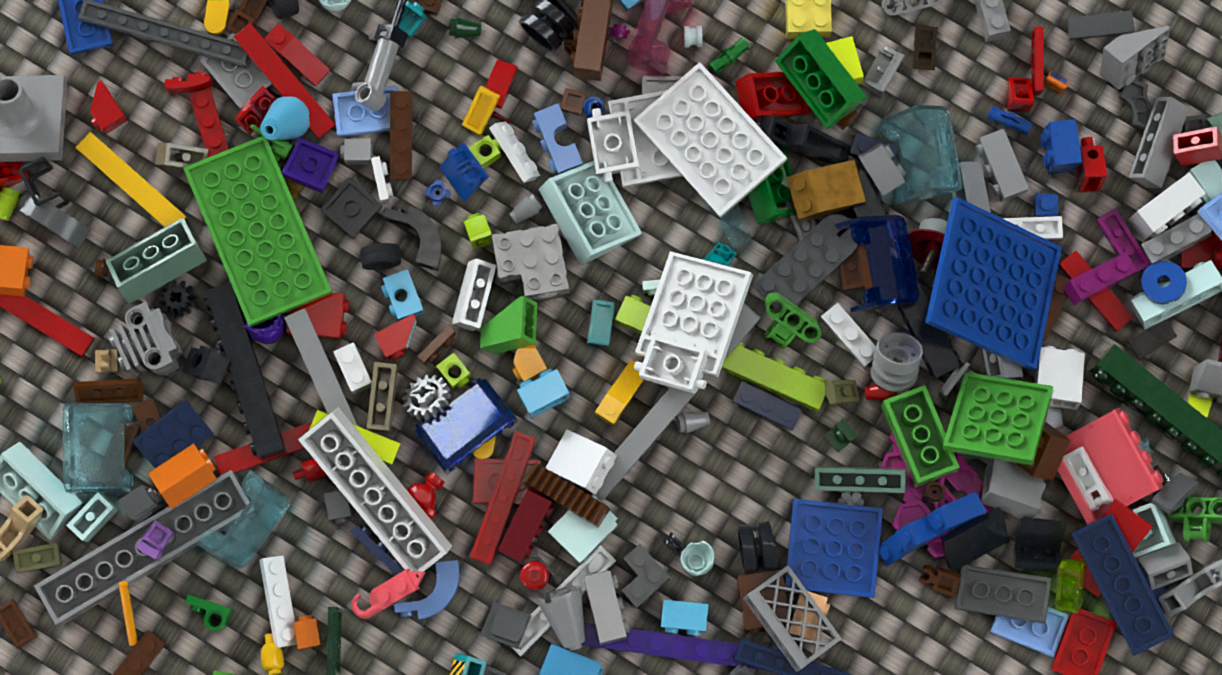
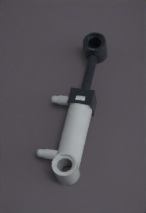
M398 0L391 24H378L376 32L369 34L370 40L378 41L364 82L352 84V88L356 90L355 99L357 102L371 111H378L383 107L386 101L384 90L398 48H404L408 34L401 30L399 25L406 7L405 3L408 0Z

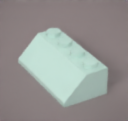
M18 442L0 455V493L13 505H16L26 495L31 497L44 509L35 527L49 540L53 539L76 515L83 502L21 442Z

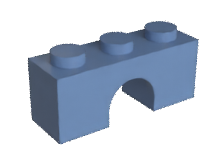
M559 103L535 112V120L532 123L536 133L540 132L543 137L540 143L544 153L549 152L551 160H548L552 172H557L559 175L582 166L583 162L575 143L569 146H560L554 140L555 135L559 131L567 128V123Z

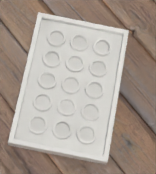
M700 62L634 119L639 128L720 218L787 160V157Z

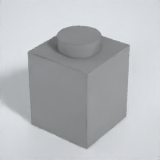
M344 139V145H341L340 148L341 159H344L346 165H372V140Z

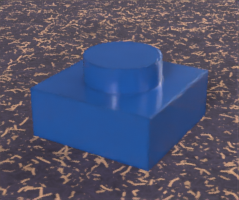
M1036 193L1034 217L1057 216L1058 194Z

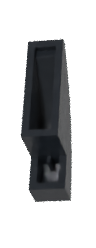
M761 117L759 128L777 147L829 164L848 161L851 146L809 124H787L776 117Z

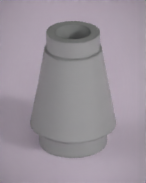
M532 193L529 196L526 195L509 214L518 224L520 221L540 213L539 210L543 206Z
M681 412L680 415L676 416V425L679 433L684 432L687 434L710 425L708 412Z

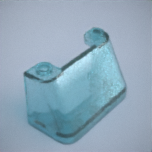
M916 105L881 119L885 137L888 140L897 141L901 166L906 173L903 176L905 183L893 190L895 204H908L954 193L961 189L962 180L951 117L945 107Z
M128 403L64 404L63 481L67 493L81 496L96 495L97 492L101 494L131 492L133 476L125 469L124 425H127L129 420H132V409Z
M252 470L249 471L242 482L243 492L251 500L224 536L216 530H209L197 542V545L235 569L244 568L250 562L288 510L290 502L283 492Z

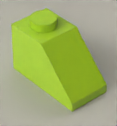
M472 214L467 217L466 221H463L473 250L493 243L492 233L484 214Z

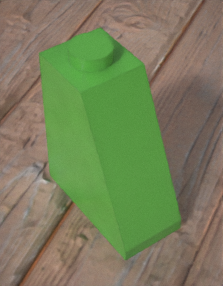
M521 296L481 327L480 348L495 355L535 345L537 302Z

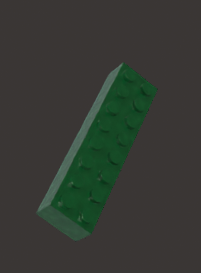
M1114 344L1108 348L1089 370L1093 373L1092 377L1097 382L1108 385L1112 394L1118 398L1123 397L1128 401L1127 405L1132 410L1143 413L1148 423L1153 426L1158 425L1163 429L1162 433L1167 438L1178 441L1183 451L1188 454H1194L1199 458L1198 462L1207 469L1210 467L1216 472V477L1222 481V430Z

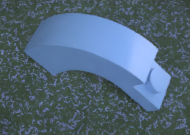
M459 561L436 562L437 582L433 592L420 601L394 604L395 613H400L401 617L414 616V612L418 611V619L423 620L442 612L452 602L457 593L460 583Z

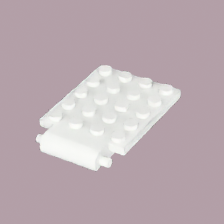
M667 90L608 101V115L602 116L600 108L592 109L593 117L587 119L596 175L603 176L605 183L612 182V174L620 173L623 188L683 177L634 122L638 115Z
M670 251L635 351L638 356L645 357L643 363L636 362L634 365V370L640 371V379L695 394L699 388L705 389L707 381L702 380L704 374L718 378L753 274L748 271Z

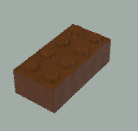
M580 0L583 9H579L577 15L579 31L575 30L573 44H575L574 49H576V52L571 53V70L574 71L575 78L601 81L613 0Z

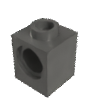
M339 490L324 494L329 521H335L336 525L349 522L348 518L353 517L351 503Z

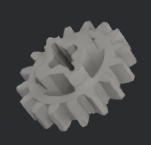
M427 374L423 380L418 377L417 383L411 382V389H405L407 396L402 397L405 402L403 406L411 417L415 416L417 420H420L423 416L428 421L429 416L432 415L436 418L438 411L444 412L442 407L449 406L446 399H450L451 395L449 393L450 388L443 378L438 379L436 375H433L430 379Z

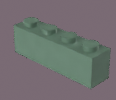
M815 467V490L905 493L907 491V469Z

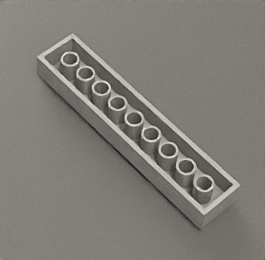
M230 470L173 509L170 507L165 508L37 583L34 587L55 625L62 626L120 592V582L126 581L128 586L132 585L257 510L236 473ZM154 520L175 532L164 550L161 551L163 555L160 560H156L136 549L139 541L146 542L142 538Z

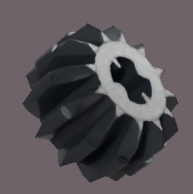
M176 280L172 281V287L165 284L164 287L167 289V292L160 291L159 295L164 297L159 300L160 305H165L162 310L165 313L170 311L171 317L178 313V316L182 318L184 310L190 314L192 311L188 308L189 305L192 307L196 306V303L192 301V299L197 297L196 293H191L193 287L191 285L186 287V282L183 280L179 286ZM178 295L182 299L181 302L178 303L174 297Z

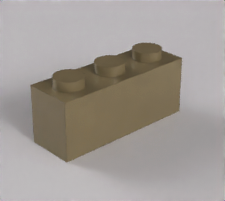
M374 362L367 419V430L371 432L391 434L399 369L397 364Z

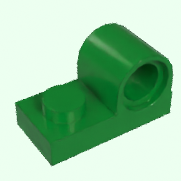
M189 594L185 603L191 605V610L203 613L204 609L207 610L204 624L212 631H223L227 627L234 609ZM219 614L222 619L221 624L214 627L211 619L214 615Z

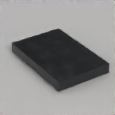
M999 507L941 537L947 568L950 571H955L1009 542L1003 511Z

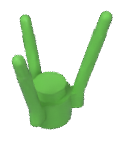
M251 125L253 130L262 135L260 126L258 128L255 125ZM270 140L273 142L271 149L274 152L276 161L279 162L280 158L286 160L293 145L286 140Z

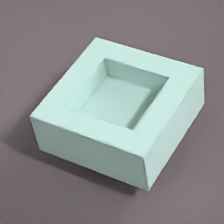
M660 280L643 281V294L648 293V296H655Z

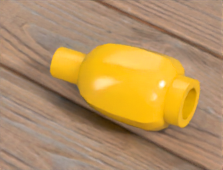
M272 633L265 634L266 644L261 649L262 667L268 672V675L281 674V669L284 667L282 649L276 647V644L273 642Z

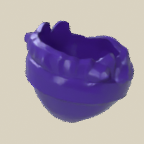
M281 314L252 327H249L246 320L244 328L248 330L250 337L255 341L263 344H273L282 336L286 322Z

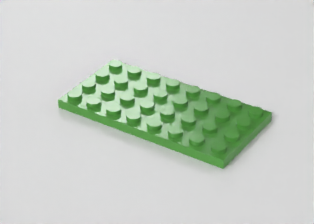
M261 136L183 167L249 327L332 294V290L267 138Z

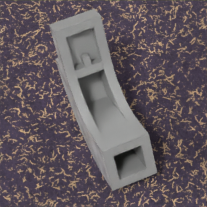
M1222 558L1193 572V575L1182 579L1158 597L1169 617L1187 609L1196 600L1222 585Z

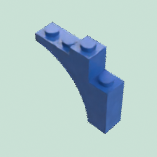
M974 492L941 506L927 516L905 525L879 545V554L885 565L889 566L938 537L973 521L987 511L977 493Z

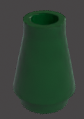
M458 17L450 19L449 36H454L455 39L480 36L481 23H475Z

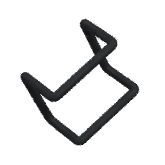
M44 157L21 167L19 173L35 205L40 206L58 196L64 202L56 205L57 208L60 209L70 203V200L60 191L38 201L36 195L41 196L33 180L53 169V166ZM41 162L48 167L30 176L28 179L24 173L25 170Z

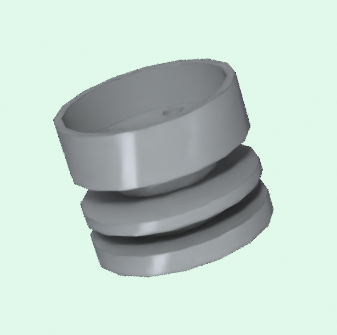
M891 332L880 337L876 344L870 371L871 378L875 384L883 389L894 392H902L913 387L917 380L923 355L922 345L911 335L901 332Z

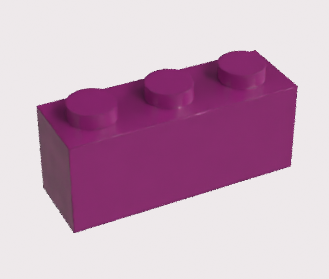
M1127 252L1071 279L1063 286V289L1072 305L1075 306L1130 278L1137 270Z

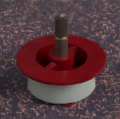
M926 218L920 223L919 229L913 230L907 235L905 245L908 252L914 259L923 264L919 273L928 275L931 269L937 270L948 221Z

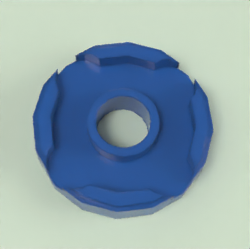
M1160 261L1148 266L1143 272L1141 285L1145 296L1149 300L1164 305L1169 304V302H1175L1182 297L1186 290L1187 281L1186 275L1180 266L1173 262ZM1168 279L1170 284L1167 287H1161L1158 285V281Z

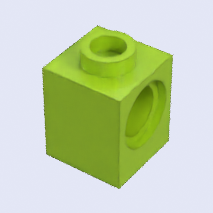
M487 135L470 146L469 150L484 169L501 158L500 150L502 148L496 139L492 140ZM483 148H490L492 150L491 154L486 157L482 156L480 151Z
M452 353L436 366L453 389L457 387L461 389L470 382L468 379L471 377L470 372L455 353ZM452 368H459L461 370V375L458 378H451L449 376Z

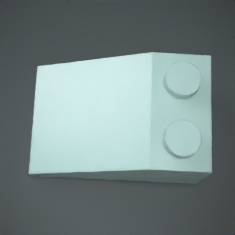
M1152 503L1132 510L1153 525L1133 551L1135 558L1177 543L1164 510Z

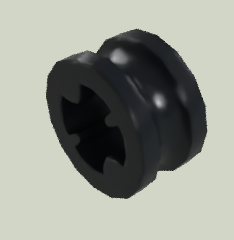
M671 532L669 538H664L663 541L677 554L678 549H683L684 546Z

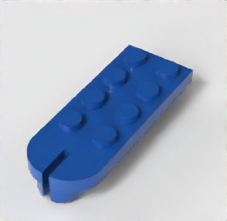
M58 0L70 55L114 46L110 29L78 20L84 0ZM92 0L105 4L104 0Z

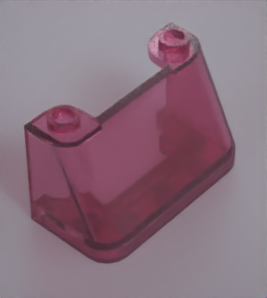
M646 0L627 53V62L630 67L654 76H666L669 68L667 62L670 57V49L666 43L657 40L666 13L676 16L678 11L683 8L690 10L693 0Z

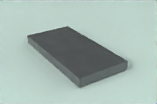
M970 565L961 567L960 574L962 576L958 585L956 610L1046 623L1052 578Z

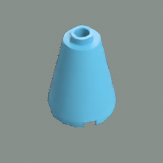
M284 96L276 99L271 104L261 123L260 130L262 135L269 140H288L301 137L310 126L308 108L304 102L296 97Z

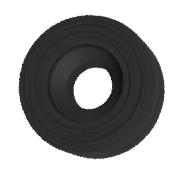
M379 243L363 247L360 250L363 269L384 270L401 264L400 247L398 244Z

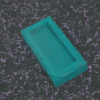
M593 299L587 344L609 347L615 302Z

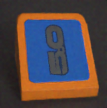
M1053 71L1049 72L1044 81L1046 87L1059 94H1063L1069 84V80Z

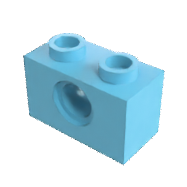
M408 269L383 278L385 285H382L381 288L385 298L390 297L392 305L389 306L393 319L397 317L400 321L412 314L415 317L424 314ZM399 292H406L408 294L407 299L403 302L397 301L396 295Z

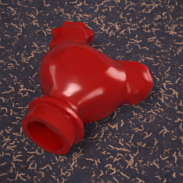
M430 472L428 476H425L426 483H414L407 491L432 520L436 515V510L434 509L436 502L435 490H441L445 482L439 476Z

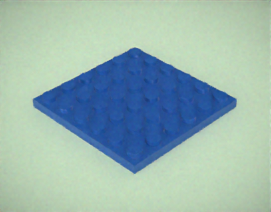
M959 197L952 199L925 323L1031 371L1036 370L1062 247Z

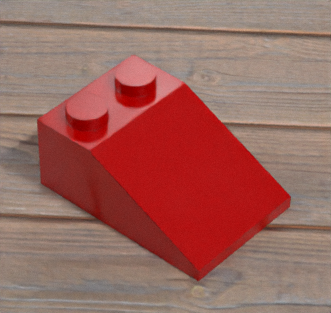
M783 72L748 73L735 81L740 107L755 123L760 122L761 117L784 119L812 113L811 108Z

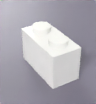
M354 342L333 351L353 395L371 388L372 380Z

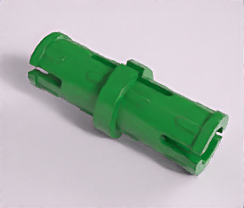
M743 37L740 38L728 49L724 48L719 56L708 63L709 68L714 74H718L730 63H735L740 55L749 50V44Z

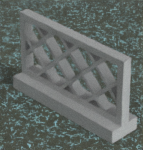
M789 565L743 597L796 672L842 639ZM784 573H787L792 580L791 588L779 586L780 576ZM765 587L774 589L773 601L765 600L759 591ZM778 590L790 592L788 604L776 602ZM794 593L803 595L805 598L804 607L792 605ZM776 605L788 608L786 620L780 619L775 615ZM791 608L803 610L802 622L790 620ZM807 611L817 614V625L806 623ZM789 624L801 626L800 638L791 637L788 633ZM805 627L817 629L815 641L803 639ZM820 630L829 631L834 639L829 643L819 642ZM803 643L815 645L814 654L808 659L802 652ZM818 645L824 646L823 648L818 650Z

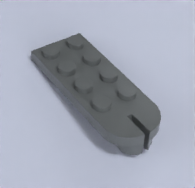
M830 215L824 218L753 285L765 298L768 294L776 292L797 305L856 250L859 244L857 227L853 224L842 236L838 237L837 234L845 226H848L851 220L843 215ZM773 302L771 305L776 309L781 303Z

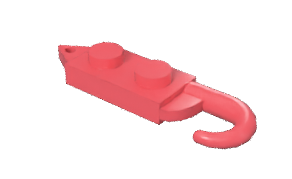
M406 569L374 588L369 595L372 607L365 611L358 608L357 602L361 595L357 594L352 600L354 614L361 619H368L420 589L419 584L425 572Z

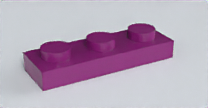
M1116 208L1096 220V223L1117 256L1127 252L1137 270L1136 273L1151 265Z

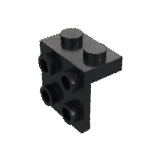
M1030 517L1021 518L1013 548L1014 568L1060 573V548L1066 528L1065 522Z

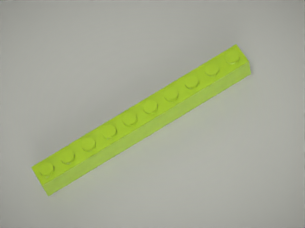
M625 296L615 318V323L642 334L651 306L644 304V300L638 296ZM742 342L724 360L721 370L815 412H818L826 395L825 379L815 375L813 378L805 375L806 371L795 366L791 369L785 366V362L778 358L771 360L764 357L765 353L754 348L752 351L744 348L745 344Z

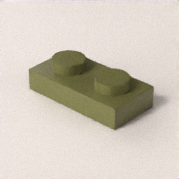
M856 380L825 382V393L829 405L860 402Z
M59 543L13 551L16 573L62 566Z

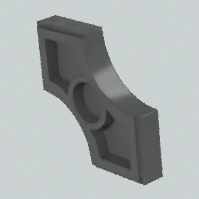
M1134 79L1131 84L1123 86L1119 98L1131 109V126L1145 131L1153 106L1147 97L1148 85Z

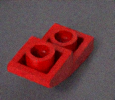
M498 59L485 88L500 95L495 107L502 109L509 94L510 85L517 73L518 66Z
M195 72V74H188L187 82L179 77H173L172 80L165 79L164 88L168 93H192L210 88L214 82L207 73Z
M262 86L244 105L234 120L251 135L255 131L251 128V125L257 127L261 125L267 111L276 98Z

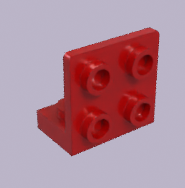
M1213 230L1211 237L1181 252L1182 269H1193L1198 263H1206L1211 260L1216 269L1222 271V240Z

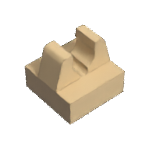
M118 349L95 350L96 373L119 372Z

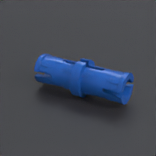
M993 105L987 116V119L1005 125L1004 128H1012L1025 135H1028L1033 122L1015 116L1013 112H1005Z

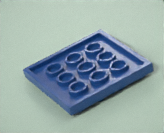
M793 499L786 566L789 565L807 591L874 598L883 508ZM786 573L785 587L791 588L792 580Z

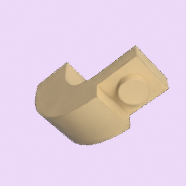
M28 495L11 508L8 519L0 528V562L2 560L5 561L13 554L14 550L18 549L42 516L44 509Z

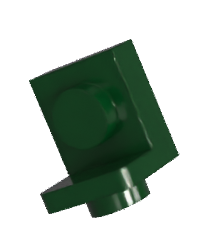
M842 419L824 437L837 452H840L857 435Z

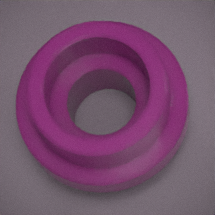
M614 23L613 27H609L611 37L627 39V34H630V30H626V25Z

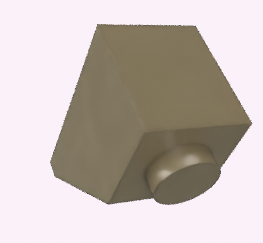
M167 142L158 143L155 165L183 169V167L206 159L208 149Z

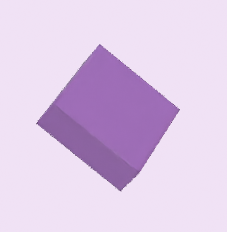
M154 520L142 539L158 550L163 551L175 532Z
M139 541L136 549L156 560H160L163 552L143 541Z

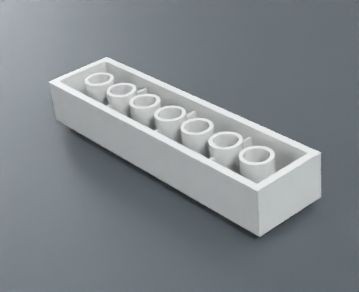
M339 407L298 439L405 570L425 571L451 549L452 545Z

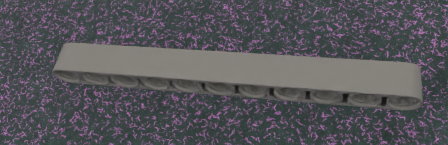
M745 303L741 309L725 359L761 318ZM704 374L702 380L707 381L710 375ZM672 387L669 388L614 452L617 455L614 465L608 471L602 487L596 495L593 494L598 500L602 502L695 394Z

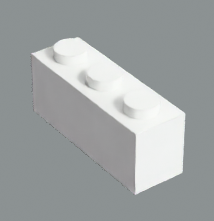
M479 259L468 262L452 325L470 331L480 329L496 269L495 264Z

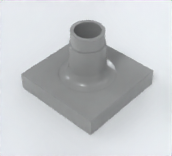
M64 75L0 77V162L35 161L41 157H44L47 161L62 160L68 85Z

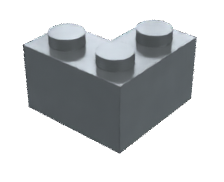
M641 544L623 559L637 577L622 590V593L637 609L667 582L670 576Z

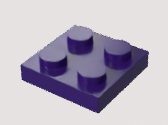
M299 138L282 175L285 179L323 193L340 154Z

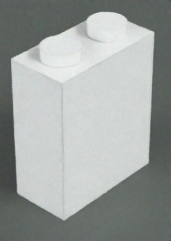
M1053 346L1041 347L1034 383L1053 386L1054 392L1049 407L1070 410L1078 409L1082 401L1085 353L1078 352L1075 349L1059 350Z
M566 430L546 469L553 472L556 476L596 495L602 487L608 471L614 465L617 455L604 446Z

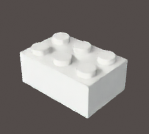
M1189 172L1139 209L1128 220L1143 240H1146L1148 237L1154 238L1168 228L1166 224L1172 226L1185 215L1184 211L1188 214L1202 203L1201 197L1206 192Z

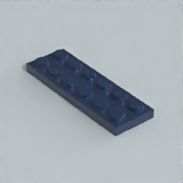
M1112 513L1070 533L1133 656L1175 636Z

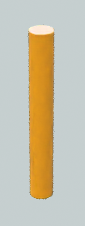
M122 581L119 583L128 643L130 646H135L138 641L128 582Z

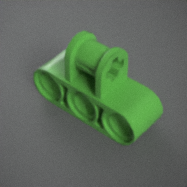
M773 292L766 296L764 304L767 314L774 319L765 332L764 336L766 338H771L779 343V347L782 349L787 347L796 335L808 343H814L820 339L821 330L815 318L779 293ZM773 302L781 303L776 309L769 307ZM792 314L798 315V318L794 321L787 319ZM808 327L816 328L813 333L805 332Z
M1186 497L1179 512L1169 514L1165 511V513L1173 522L1184 523L1183 538L1185 542L1190 540L1209 542L1211 524H1222V514H1216V511L1222 507V498ZM1197 507H1203L1201 513L1193 514Z

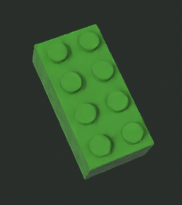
M925 385L883 401L881 408L914 488L958 471L960 467L954 452L943 450L946 433Z

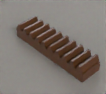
M538 463L533 464L523 479L524 484L599 528L610 511L606 504L601 503L598 499L593 498L583 490L571 485L568 481L556 476Z

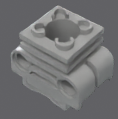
M147 302L141 303L127 311L125 321L128 329L123 325H119L120 333L114 328L109 330L112 335L109 337L113 349H118L120 357H118L119 364L127 373L130 372L134 376H138L137 368L144 373L147 371V367L157 375H166L180 368L176 358L184 355L180 344L177 343L172 335L171 324L167 315L162 313L160 308L150 309ZM143 318L142 323L138 324V321ZM161 358L159 364L155 365V361Z

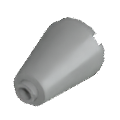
M572 585L573 590L567 591L566 587L559 588L543 594V599L537 598L541 610L562 646L569 648V651L581 648L582 643L585 642L580 585Z

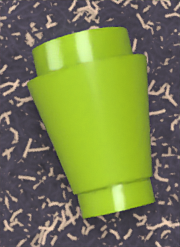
M3 187L2 192L0 191V219L9 221L19 202V191Z

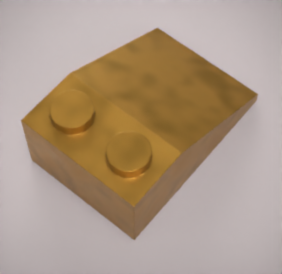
M855 160L811 169L786 177L798 219L803 222L867 202Z

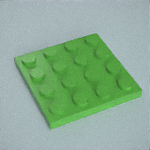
M965 372L944 439L943 450L1033 466L1053 396V386Z

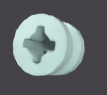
M702 25L695 28L684 26L685 48H689L691 45L702 47Z

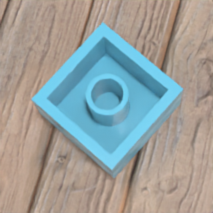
M548 369L539 374V379L535 381L529 379L519 385L521 388L517 390L518 395L531 419L570 399V393L557 369L554 371Z

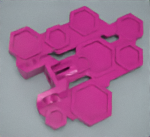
M891 432L889 440L893 444V453L885 454L880 468L907 469ZM954 452L960 468L956 473L935 480V482L945 487L944 481L946 479L957 492L963 491L966 495L976 492L981 500L984 481H981L978 474L961 458L962 453ZM908 471L907 491L902 493L905 503L899 504L892 524L896 531L931 513L929 508L921 501L927 498L923 495V490L928 485L925 484L914 488ZM945 487L944 499L941 502L937 501L930 504L936 510L960 498H955ZM983 504L987 511L986 513L995 509L993 507ZM942 536L929 542L927 551L933 558L945 556L941 543Z

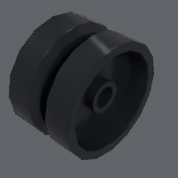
M536 0L531 6L533 13L526 12L518 23L533 40L545 49L555 53L562 45L560 37L567 38L575 27L568 17L547 0Z
M759 522L757 524L756 537H754L750 524L739 525L738 539L745 575L757 572L759 558L761 567L765 572L777 570L776 544L770 522Z

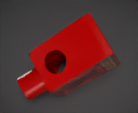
M1085 137L1081 139L1082 147H1080L1082 163L1076 169L1078 192H1100L1107 178L1103 146L1095 145L1093 137Z

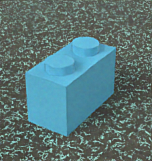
M663 600L660 628H665L667 633L678 634L679 629L687 630V635L701 636V632H706L708 604Z

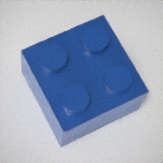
M1076 119L1049 122L1042 131V134H1040V145L1045 150L1043 167L1044 169L1047 168L1048 175L1074 172L1082 163Z

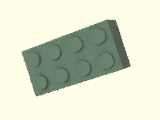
M181 218L106 260V263L117 288L127 302L131 304L207 261L194 233L185 219Z

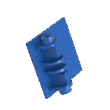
M462 142L456 149L453 148L448 151L449 157L439 168L465 202L489 176L467 145Z

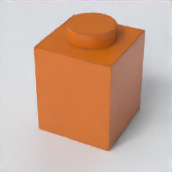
M312 615L299 617V621L294 622L298 649L323 646L319 619H313Z

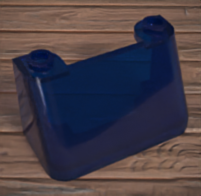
M476 379L469 385V390L451 402L449 406L443 408V413L438 412L436 413V418L432 416L428 421L422 419L415 425L417 427L414 431L446 475L456 469L455 466L458 465V461L461 464L465 458L497 434H501L503 427L504 429H510L518 423L516 416L487 379Z

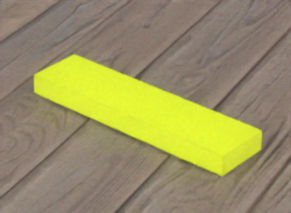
M317 410L310 429L329 414ZM354 425L382 461L393 464L401 443Z

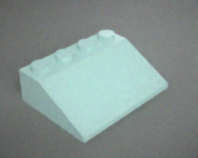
M594 161L549 178L538 189L580 265L592 261L642 234L614 182L605 183L603 176L596 175Z

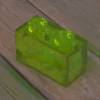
M1063 559L1057 571L1055 610L1072 613L1079 612L1083 604L1085 561Z

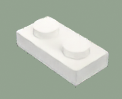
M380 156L371 158L382 205L391 203L389 196H393L391 184L386 183L384 176L388 175L386 162H381Z

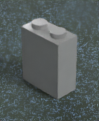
M992 459L985 469L981 502L993 508L999 507L1002 511L1022 518H1033L1043 508L1041 497L1046 484L1043 482L1044 479L1031 476L1014 462Z

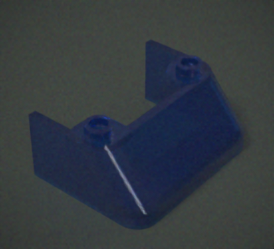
M901 215L864 216L834 224L835 229L850 228L851 237L858 245L866 246L873 288L865 290L863 294L864 304L851 307L850 312L877 310L909 304L918 300L919 287L908 228L905 219Z

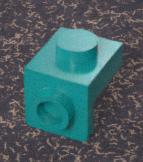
M407 1L399 28L412 38L427 17L423 13L425 9L416 2L412 5Z

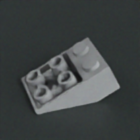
M1164 26L1117 37L1103 49L1100 75L1118 90L1125 85L1131 84L1135 77L1147 72L1151 65L1157 61L1160 62L1166 56L1170 27Z

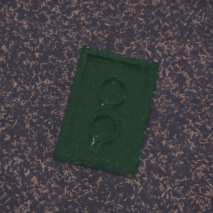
M328 607L326 675L341 674L342 610L338 607Z

